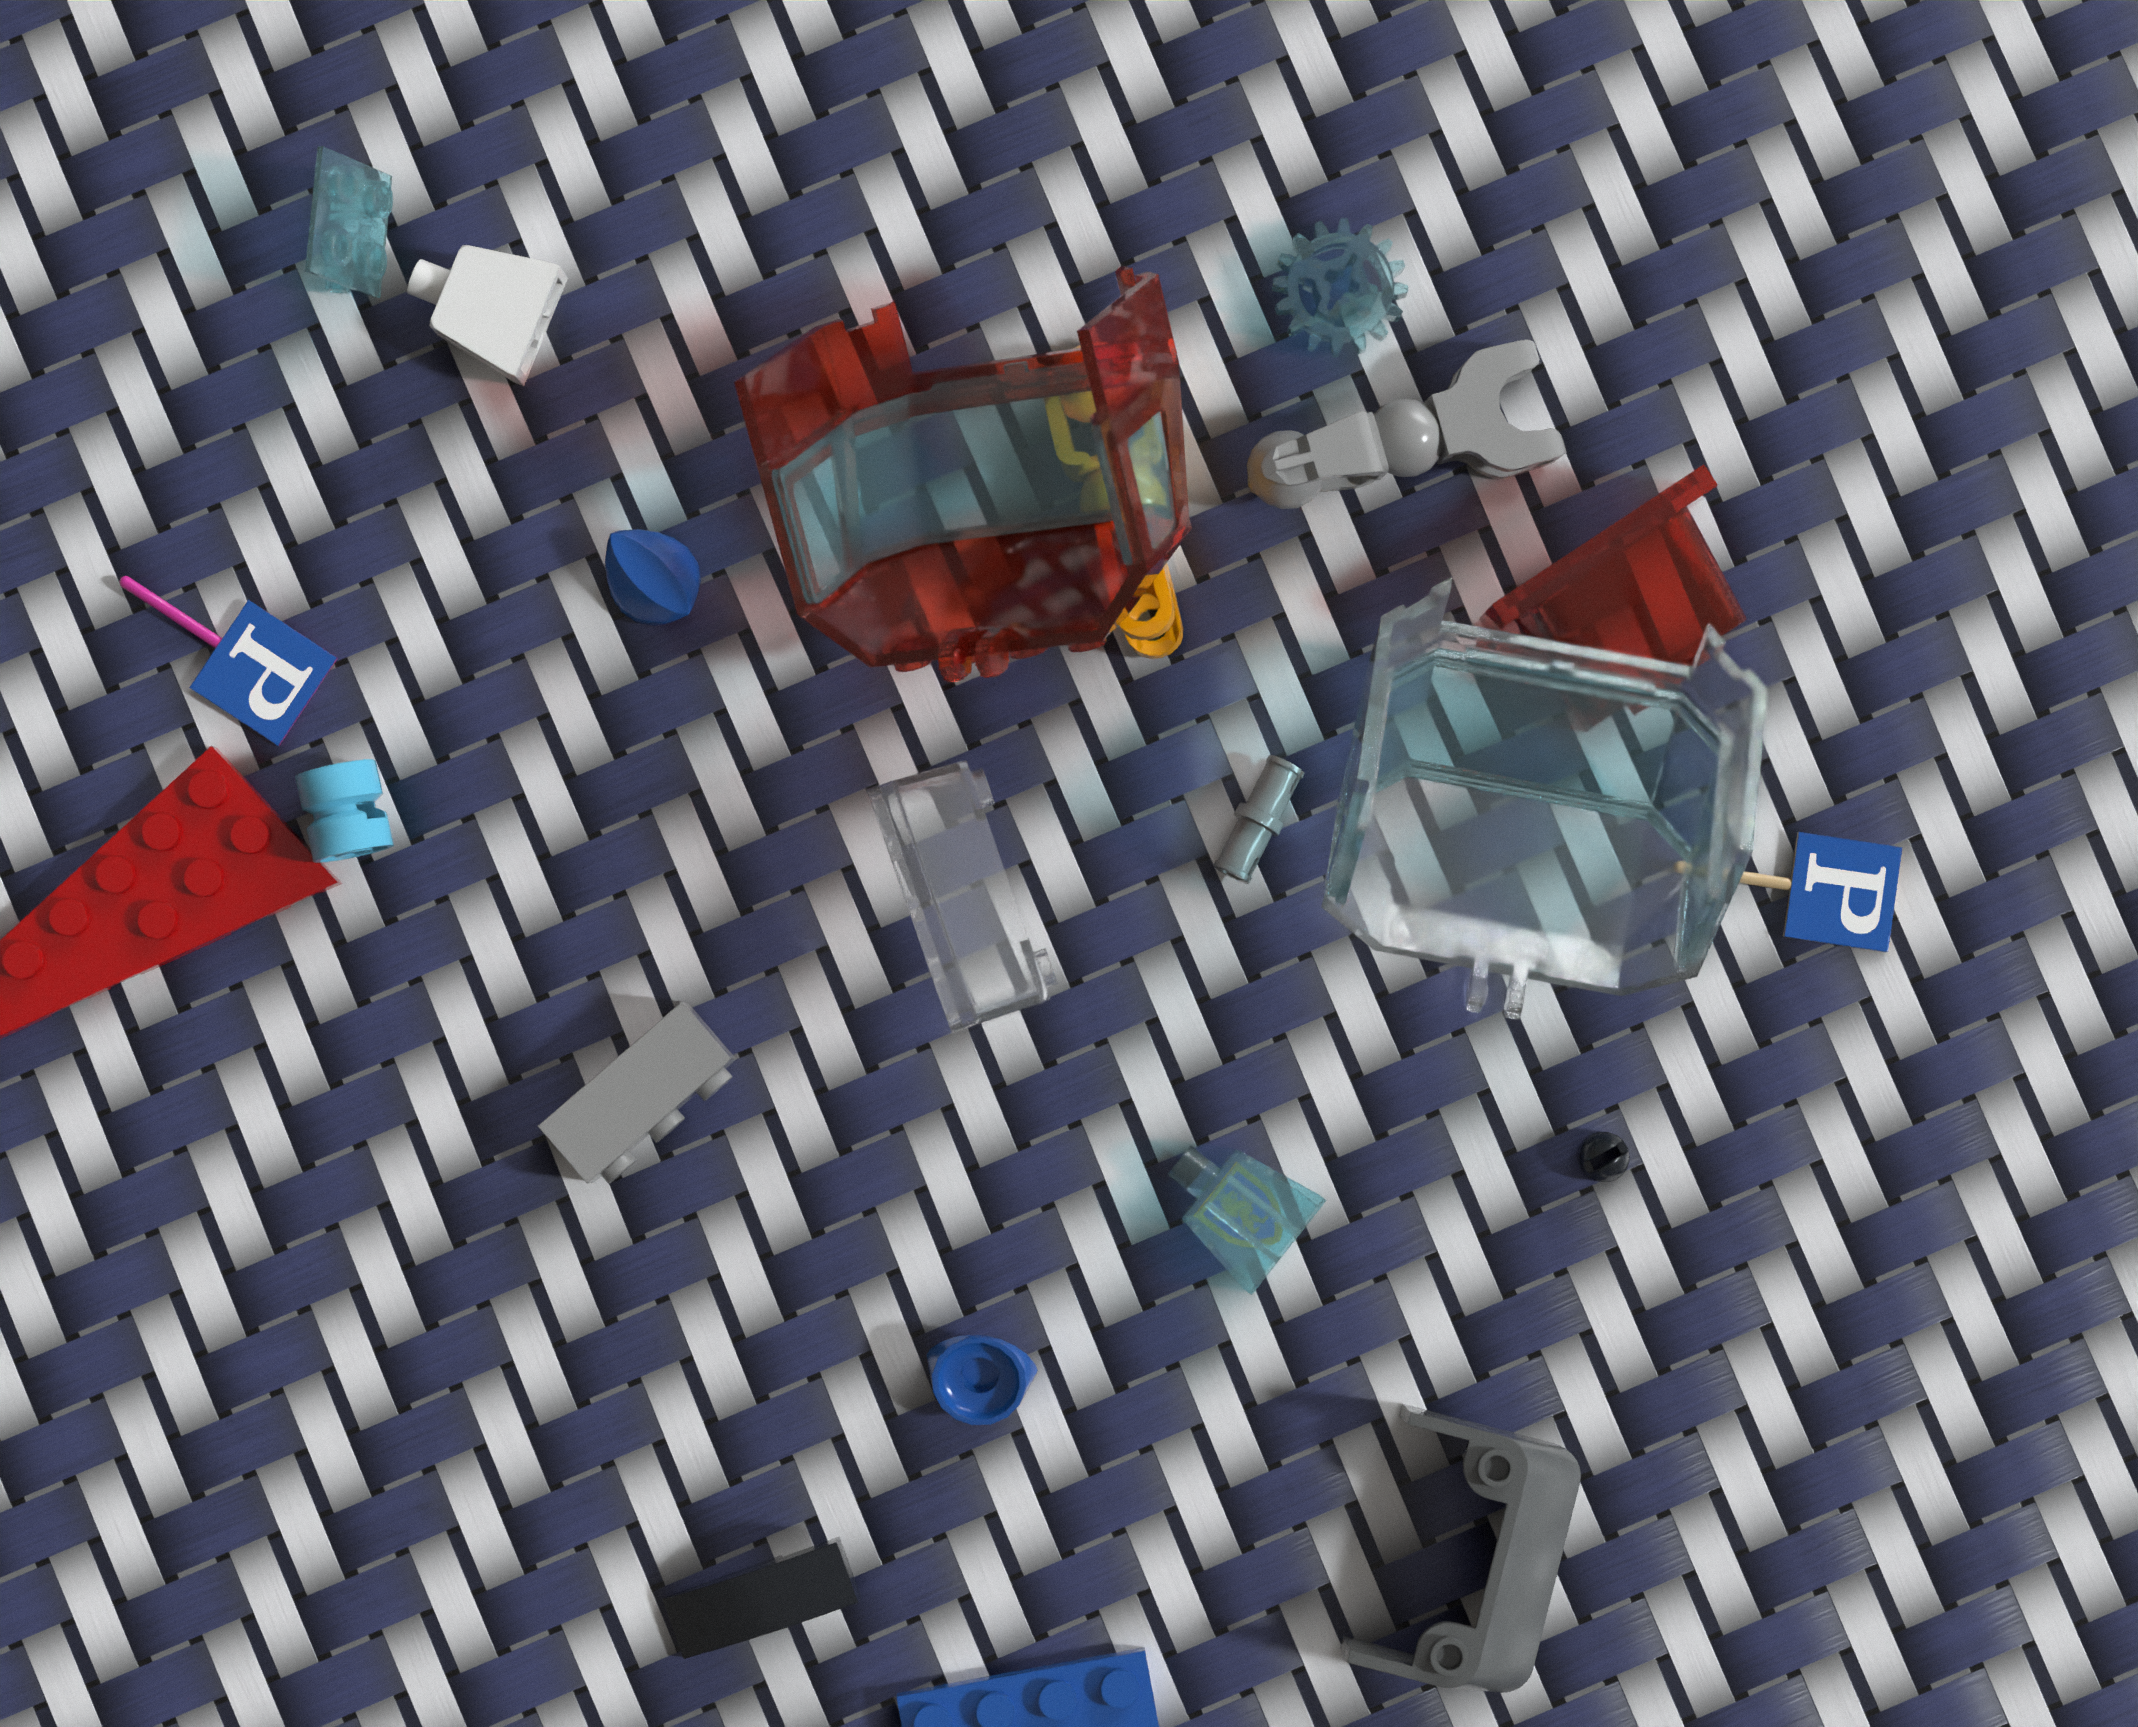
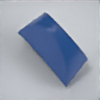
M634 529L620 530L610 534L605 556L606 578L611 597L620 611L637 623L651 626L672 623L688 615L697 600L701 584L699 565L689 548L674 537L655 531Z
M986 1335L953 1337L938 1343L926 1354L933 1393L941 1408L954 1419L970 1425H991L1007 1418L1020 1405L1038 1372L1035 1363L1018 1347L1002 1339Z

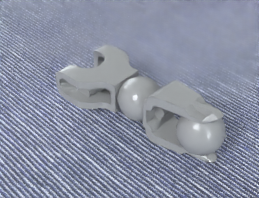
M1520 340L1476 351L1453 375L1448 389L1432 394L1424 403L1413 399H1397L1380 406L1374 415L1372 412L1360 411L1306 435L1287 430L1275 431L1261 438L1251 450L1247 462L1248 486L1252 493H1255L1268 505L1280 509L1299 508L1311 502L1319 492L1364 487L1380 480L1387 473L1398 477L1418 476L1430 470L1436 462L1440 465L1459 461L1468 464L1479 474L1500 480L1550 465L1567 452L1559 431L1553 428L1522 431L1509 424L1500 410L1499 393L1502 387L1512 381L1524 378L1532 368L1539 364L1540 359L1535 343L1531 340Z

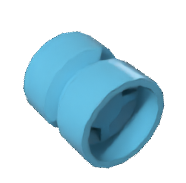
M364 759L337 763L308 770L295 776L302 810L312 814L314 821L306 828L314 863H326L360 857L394 846L387 812L376 808L375 804L383 795L376 760Z

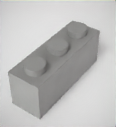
M681 1002L538 1125V1127L587 1184L595 1182L601 1176L610 1184L637 1161V1158L631 1152L634 1147L648 1135L656 1143L659 1142L685 1119L678 1109L693 1096L698 1094L703 1101H706L733 1077L726 1068L736 1058L688 1002Z

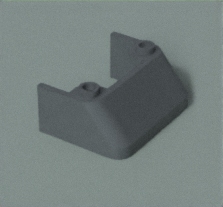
M1402 1404L1399 1416L1408 1425L1468 1440L1463 1459V1473L1468 1485L1484 1498L1506 1503L1475 1627L1449 1621L1436 1623L1428 1627L1421 1634L1414 1654L1346 1636L1342 1638L1340 1649L1347 1663L1438 1687L1500 1693L1514 1691L1528 1681L1534 1668L1580 1485V1467L1575 1457L1558 1444Z

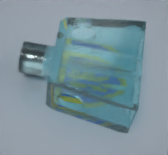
M1190 1145L1167 1174L1196 1197L1184 1211L1181 1219L1236 1281L1251 1295L1326 1202L1323 1197L1237 1149H1234L1223 1164L1218 1167Z

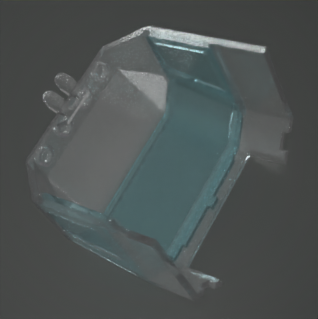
M1453 576L1432 587L1429 596L1408 608L1402 604L1382 615L1367 667L1337 801L1321 907L1375 951L1472 968L1465 1006L1467 1011L1480 1013L1482 1006L1485 1005L1488 994V985L1486 984L1488 972L1510 975L1503 1001L1504 1017L1516 1020L1521 1016L1527 979L1625 996L1697 977L1753 853L1767 687L1750 668L1743 672L1723 650L1726 642L1709 624H1707L1692 665L1687 666L1444 621L1442 619L1451 592Z

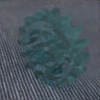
M1341 218L1336 233H1329L1323 222L1319 221L1315 223L1314 240L1311 242L1299 233L1293 237L1292 245L1297 253L1296 257L1281 253L1277 265L1283 271L1289 273V275L1273 278L1272 290L1286 294V298L1276 304L1275 312L1277 316L1292 314L1294 317L1287 330L1290 337L1298 335L1303 330L1310 334L1307 350L1313 352L1323 340L1330 342L1332 357H1339L1343 344L1351 342L1357 354H1361L1366 349V335L1370 334L1380 342L1386 339L1388 331L1382 322L1383 319L1391 322L1399 321L1403 311L1391 301L1406 298L1408 285L1394 282L1393 278L1404 271L1405 263L1404 260L1388 262L1386 256L1393 242L1388 238L1377 245L1373 244L1370 241L1372 225L1366 224L1359 234L1355 235L1350 233L1348 218ZM1345 249L1342 256L1325 262L1314 257L1327 250ZM1366 259L1372 264L1379 276L1381 292L1378 291L1379 287L1368 282L1363 268ZM1351 266L1352 270L1349 276L1350 283L1348 287L1350 293L1345 292L1340 300H1336L1332 310H1328L1331 299L1329 295L1331 285L1329 283L1334 284L1339 276L1344 275L1347 267ZM1298 283L1302 285V289L1310 292L1313 296L1317 308L1314 316L1309 314L1301 301ZM1353 314L1362 318L1368 316L1367 319L1353 326L1334 327L1337 320Z

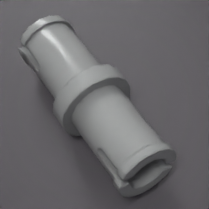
M1268 755L1267 763L1247 803H1239L1234 813L1238 820L1218 860L1213 865L1221 873L1245 884L1250 883L1251 876L1271 836H1279L1284 826L1280 818L1299 780L1305 774L1296 765L1274 755Z

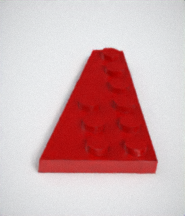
M210 746L0 940V1039L42 1021L53 1013L86 998L90 999L119 983L139 974L143 975L231 935L232 932L264 917L275 915L290 908L291 905L319 892L323 893L342 883L324 863L313 862L311 849L219 749Z

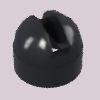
M1593 1133L1587 1136L1578 1148V1165L1581 1171L1592 1180L1599 1182L1614 1181L1624 1174L1629 1165L1628 1147L1619 1136L1613 1133ZM1616 1145L1621 1155L1594 1170L1589 1160Z

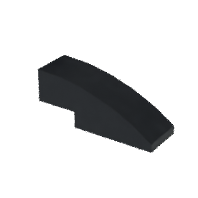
M839 1536L784 1557L782 1555L667 1596L662 1600L683 1659L766 1635L859 1602L861 1595Z

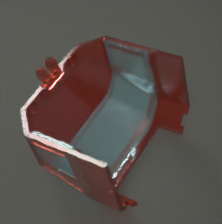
M1120 266L1116 269L1115 273L1121 296L1077 331L1081 348L913 372L895 301L871 308L874 321L845 329L843 320L837 319L812 328L735 381V388L797 615L870 668L894 665L896 671L908 672L923 668L932 663L933 660H938V670H940L944 677V681L947 680V682L964 680V677L971 673L973 663H976L975 666H977L981 677H998L1001 675L1000 673H1004L1008 669L1009 654L1012 659H1024L1039 655L1046 651L1048 647L1067 645L1070 652H1085L1104 645L1106 637L1128 616L1192 530L1188 507L1179 360L1159 275L1147 271L1134 277L1133 268Z

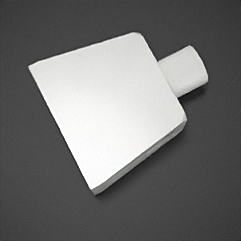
M462 245L451 270L420 259L411 274L407 292L412 296L436 305L429 326L438 336L514 383L524 386L568 278L561 266L551 262L470 245Z

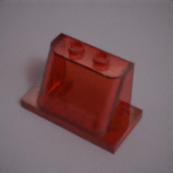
M1703 464L1491 604L1479 620L1492 639L1519 622L1587 725L1626 699L1630 701L1634 709L1666 689L1660 680L1661 676L1679 664L1687 675L1718 654L1711 644L1712 642L1747 620L1745 613L1689 511L1690 508L1698 504L1715 489L1718 484Z

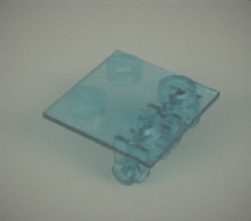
M318 146L305 272L324 279V290L327 292L349 294L350 289H353L368 296L380 298L382 277L387 268L385 245L388 216L393 207L392 176L324 146Z

